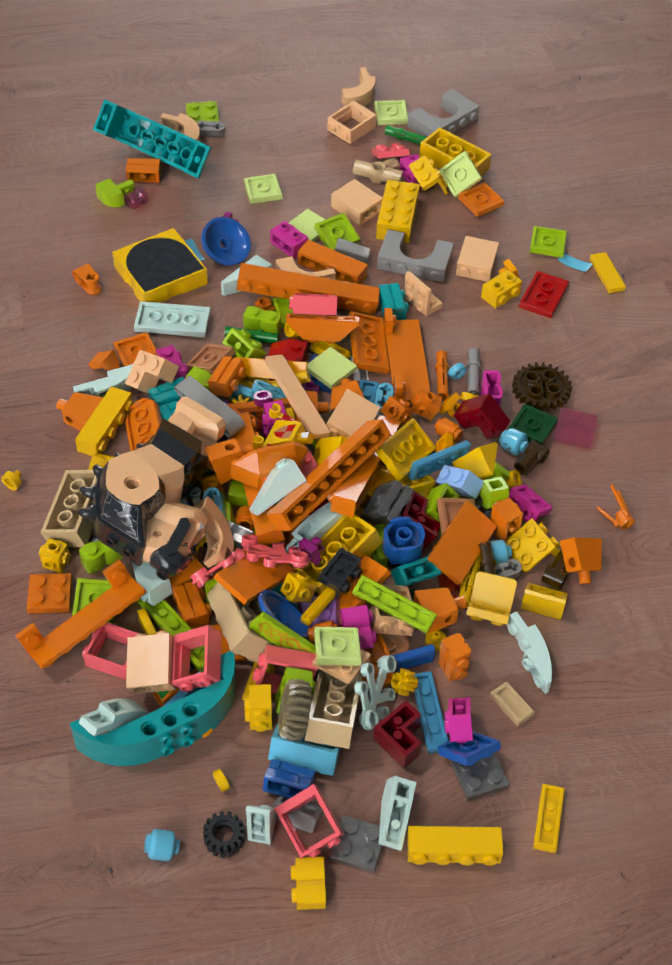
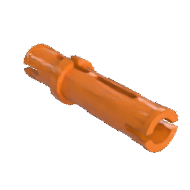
M440 350L436 353L437 364L435 365L437 393L442 397V400H445L449 397V364L447 363V352Z

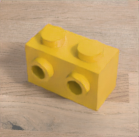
M507 269L482 285L481 298L496 309L520 294L522 280Z
M271 684L249 685V698H244L245 722H250V730L259 732L271 730Z

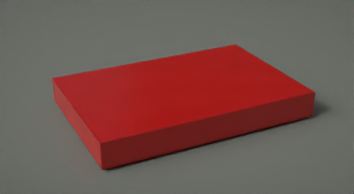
M537 271L524 293L518 308L552 318L569 286V281Z

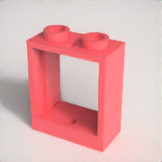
M293 293V297L289 299V309H293L294 314L336 315L337 296Z
M110 623L98 628L93 632L89 645L87 644L83 649L82 656L84 657L85 666L126 680L127 660L124 666L99 658L97 655L107 638L127 645L128 638L135 637L139 633Z
M206 625L173 635L171 684L180 688L181 691L189 692L193 688L208 687L212 683L219 682L221 632ZM205 645L204 672L189 676L190 649Z
M266 645L264 653L259 654V667L254 669L253 681H256V685L271 684V693L277 694L283 676L265 673L268 663L312 671V679L314 680L317 668L312 666V662L316 658V654Z
M315 784L274 808L301 858L319 856L321 849L326 846L329 848L336 846L341 842L340 838L345 835L320 788ZM316 798L335 832L306 849L288 815Z

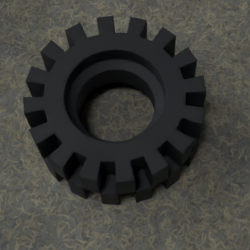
M220 811V816L214 813L212 814V819L208 818L206 820L207 824L203 826V838L209 852L213 851V855L216 857L219 853L221 858H225V854H228L229 857L233 856L232 852L237 854L239 847L242 848L245 841V827L243 826V821L239 820L238 815L232 816V812L229 811L227 815H224V811ZM220 828H229L232 830L233 836L228 841H219L215 837V833Z

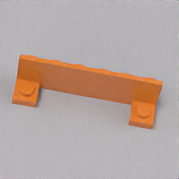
M385 308L384 329L394 389L393 394L394 397L403 398L411 402L415 393L418 394L422 388L430 391L420 323L418 319L396 320V315H393L392 308Z
M117 560L102 571L111 588L48 635L43 637L33 623L15 635L29 656L41 669L51 666L56 659L70 652L76 644L87 639L91 633L106 625L111 618L122 613L126 607L138 601L146 593V590L130 576L120 560Z

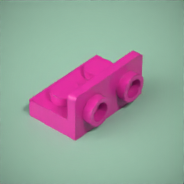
M526 484L514 487L509 492V498L519 506L523 513L522 519L526 523L530 519L537 522L539 517L550 514L553 509L550 504Z

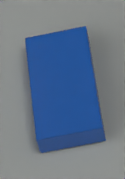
M433 644L393 655L396 659L395 672L400 671L401 668L409 669L433 662L435 656Z

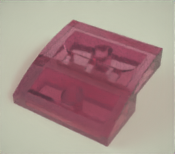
M561 407L553 440L590 449L598 416Z

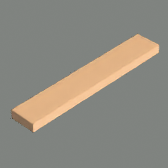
M266 356V365L306 431L312 432L314 439L329 437L331 432L284 356Z

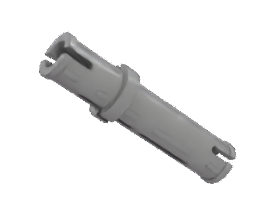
M472 348L468 351V362L466 364L468 370V393L479 396L480 352L476 348Z

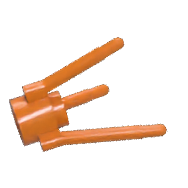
M611 485L610 487L621 510L615 514L616 518L614 519L601 507L597 506L596 509L611 521L615 528L620 526L622 530L628 529L635 523V520L630 514L621 492L616 490L614 485Z

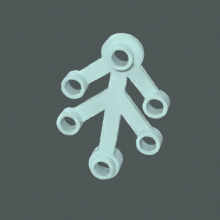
M393 655L382 656L378 659L377 666L380 671L376 683L373 664L363 663L361 665V674L367 677V682H356L355 692L357 695H361L363 710L359 716V722L364 730H372L379 723V720L384 719L390 714L387 706H379L377 709L376 706L379 703L395 699L393 688H384L382 691L387 673L396 670V659Z

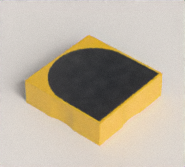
M174 228L112 252L115 269L124 281L132 287L139 301L162 303L176 295L187 293L208 284L206 267Z

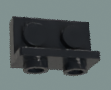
M340 548L319 574L318 581L335 590V597L340 599L343 593H348L353 580H357L361 576L363 571L361 568L362 559Z

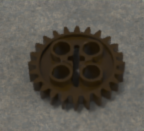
M535 362V366L528 364L527 368L522 366L521 371L517 370V374L514 375L512 382V393H515V399L520 398V404L525 402L527 405L539 408L541 411L546 409L549 412L550 408L556 411L557 406L562 408L563 403L567 404L568 399H570L572 381L568 380L569 375L564 376V370L558 371V366L553 369L552 364H549L547 367L544 362L541 366Z

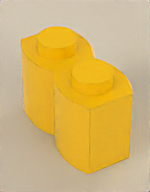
M324 857L295 858V865H291V880H296V888H291L292 903H297V910L325 909Z

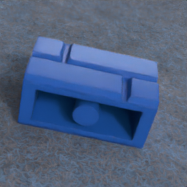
M272 759L264 776L263 791L290 799L313 785L315 771L306 767L292 765L285 761Z

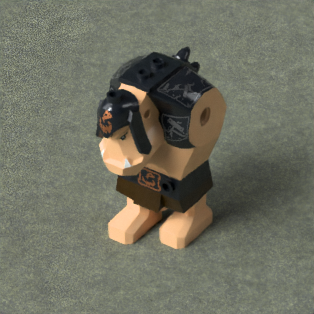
M187 396L182 397L176 404L174 414L168 421L164 418L162 419L156 433L147 443H138L136 445L137 449L123 454L116 452L114 458L110 459L103 468L97 464L94 465L92 469L96 476L95 485L80 488L82 495L89 498L93 505H90V508L79 509L78 514L93 522L97 539L139 567L144 561L149 562L150 566L157 570L156 574L162 580L181 574L193 560V557L190 555V549L194 544L203 539L208 519L202 509L183 505L180 502L186 499L190 492L200 484L202 475L206 473L207 468L214 471L205 447L217 444V441L224 435L226 426L224 419Z

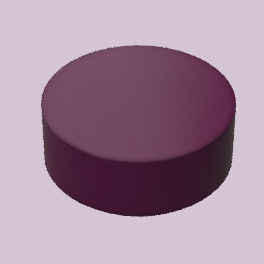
M262 390L253 395L254 404L263 407L264 403L273 402L272 393Z

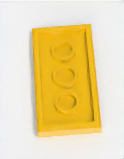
M412 418L375 452L396 480L399 481L410 472L412 462L428 456L436 449V446L416 420Z

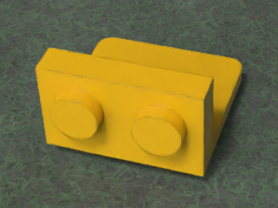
M424 155L408 165L424 191L438 183L445 195L448 194L446 190L448 185L432 159L428 160Z
M530 519L505 541L506 545L511 547L512 558L521 563V569L524 572H529L550 553L557 557L561 551L558 548L561 546L554 537L550 538L546 534L549 530L542 522L538 524L533 519Z
M482 571L477 572L466 615L471 616L470 618L476 621L486 619L490 620L491 624L497 626L507 625L517 581L512 578Z

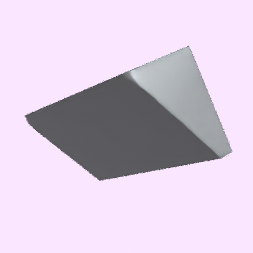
M338 238L334 251L366 263L370 248Z
M279 796L274 802L273 809L289 798ZM308 802L288 816L295 827L312 833L323 810L321 807Z

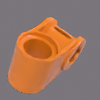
M89 263L72 271L75 281L87 294L97 295L101 292L102 288L98 282L99 275Z

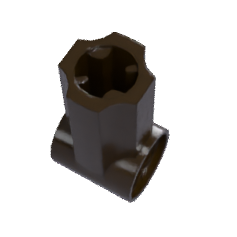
M532 440L526 447L523 455L514 463V468L520 475H528L538 463H544L550 450Z
M562 551L558 553L552 565L547 566L541 578L542 582L558 590L563 587L568 575Z

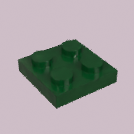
M524 404L508 429L515 428L527 435L528 442L535 440L544 445L556 426L558 418Z

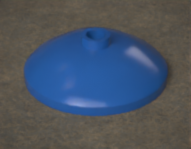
M217 217L210 220L203 228L201 234L202 246L206 254L213 261L221 265L233 266L241 263L248 256L251 248L250 237L246 229L236 220L228 217Z
M266 589L259 594L258 602L261 612L267 613L304 639L309 636L308 628L310 626L301 623L302 613L284 596L272 590Z

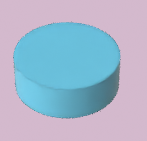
M457 363L450 368L448 375L452 380H457L466 373L467 368L463 363Z

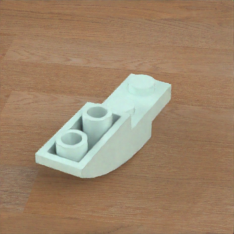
M133 364L107 371L106 378L73 386L74 393L77 392L102 398L111 386L128 391L132 387L126 385L125 382Z
M330 502L310 515L292 533L294 538L285 547L286 553H288L291 546L300 547L298 542L303 538L310 542L314 537L320 539L343 515L330 511Z
M514 612L509 616L508 631L512 636H515L520 649L524 652L522 659L524 669L531 673L535 685L546 694L549 692L552 679L551 660L546 643L535 624L527 627L518 612Z
M116 698L101 702L96 711L82 715L79 724L93 736L123 726L149 714V712L134 700Z

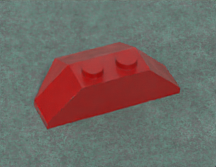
M298 339L272 343L268 356L283 355L287 361L306 362L311 343Z

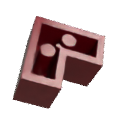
M490 393L462 401L453 415L463 429L478 426L487 439L501 436L510 423V419Z
M413 491L410 502L400 511V517L412 518V521L419 522L423 526L425 531L423 549H425L437 536L440 522L424 513L428 499Z
M407 700L375 725L373 740L403 768H406L420 755L422 744L412 734L420 727L422 714Z

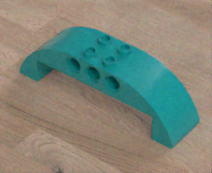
M105 99L93 127V130L160 159L199 179L212 150L211 146Z
M228 651L221 655L219 682H215L206 688L103 735L93 736L79 724L80 719L69 723L76 749L85 756L107 765L135 766L148 763L162 756H169L179 748L192 745L196 740L202 738L204 733L212 728L214 730L223 721L232 706L236 692L235 654Z

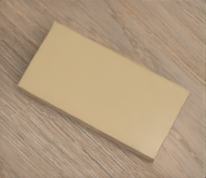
M507 681L490 692V697L517 727L534 716L535 711Z

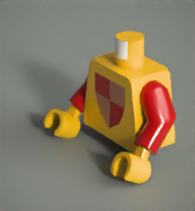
M274 403L272 409H269V416L273 419L280 418V420H276L265 442L262 436L255 435L252 447L255 450L289 442H296L304 446V444H312L314 437L312 432H306L301 422L296 421L286 413L282 414L281 406Z

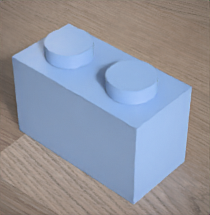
M444 465L436 480V483L439 485L447 483L459 495L476 499L483 486V480L471 471Z

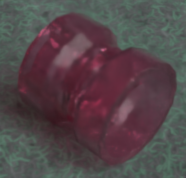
M137 187L133 190V193L129 192L125 195V201L131 209H136L140 203L144 204L148 201V195L142 187Z

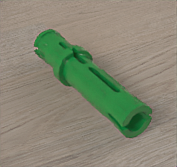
M387 125L385 129V135L396 137L400 141L403 139L420 145L427 138L426 136L406 131L402 127L396 128Z
M226 326L224 336H227L231 328L237 330H242L244 328ZM244 329L251 334L250 337L257 340L261 344L262 342L271 344L279 342V333L264 332L261 329L259 331Z

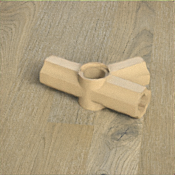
M391 157L383 162L377 161L374 163L356 160L353 167V174L368 177L373 183L377 184L383 181L387 182V180L401 182L403 177V171L398 170L400 164L395 157Z

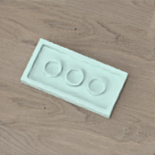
M140 301L134 324V332L205 338L210 317V307Z

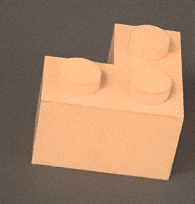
M140 350L125 384L148 394V390L156 387L159 379L172 383L179 366L167 359Z

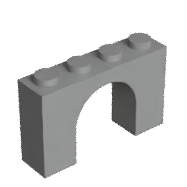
M451 89L442 94L441 108L450 113L452 117L437 118L419 107L408 114V127L419 135L426 137L439 127L453 134L478 119L479 106L456 90Z
M387 230L378 254L377 269L404 275L410 271L418 278L444 282L452 258L454 243L437 240L434 251L430 256L423 259H412L401 252L404 233Z

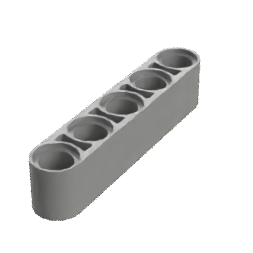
M188 376L174 387L180 398L187 396L222 417L226 423L224 434L227 437L231 438L245 427V422L234 410L193 377Z

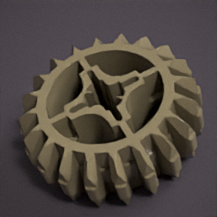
M290 679L284 688L278 716V731L281 738L299 741L306 732L312 703V689L310 683L306 681Z

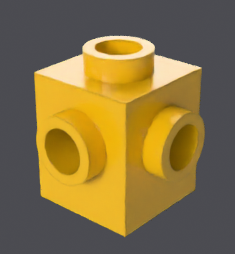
M48 538L45 545H42L39 550L42 567L51 571L62 573L70 560L68 546L61 540Z
M288 572L280 591L292 603L310 602L318 584L304 572Z

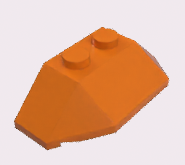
M287 313L286 322L303 340H307L310 343L325 341L328 344L340 342L359 325V317Z
M289 442L255 449L243 455L239 460L235 459L232 461L230 476L232 479L252 487L261 488L270 471L276 467L275 464L281 459L289 458L294 460L301 471L306 463L308 448L296 442Z

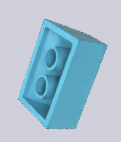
M277 724L271 738L269 760L285 761L321 774L334 775L342 747L305 741V734L299 741L281 738L278 731L279 725Z

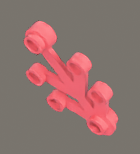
M255 535L242 536L241 545L244 550L248 551V561L257 562L259 557H264L263 565L270 568L275 567L276 563H291L296 568H304L305 565L310 564L308 553L302 552L300 547L291 546L288 553H286L284 542L282 541L272 543L271 548L259 544L258 538Z
M241 548L235 550L209 571L203 567L191 575L192 584H196L199 589L204 587L205 582L213 579L219 570L230 566L247 555Z

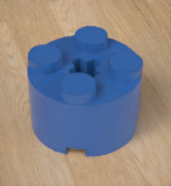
M397 517L389 522L384 529L382 549L391 564H408L420 559L425 538L423 526L419 522L412 521V518Z

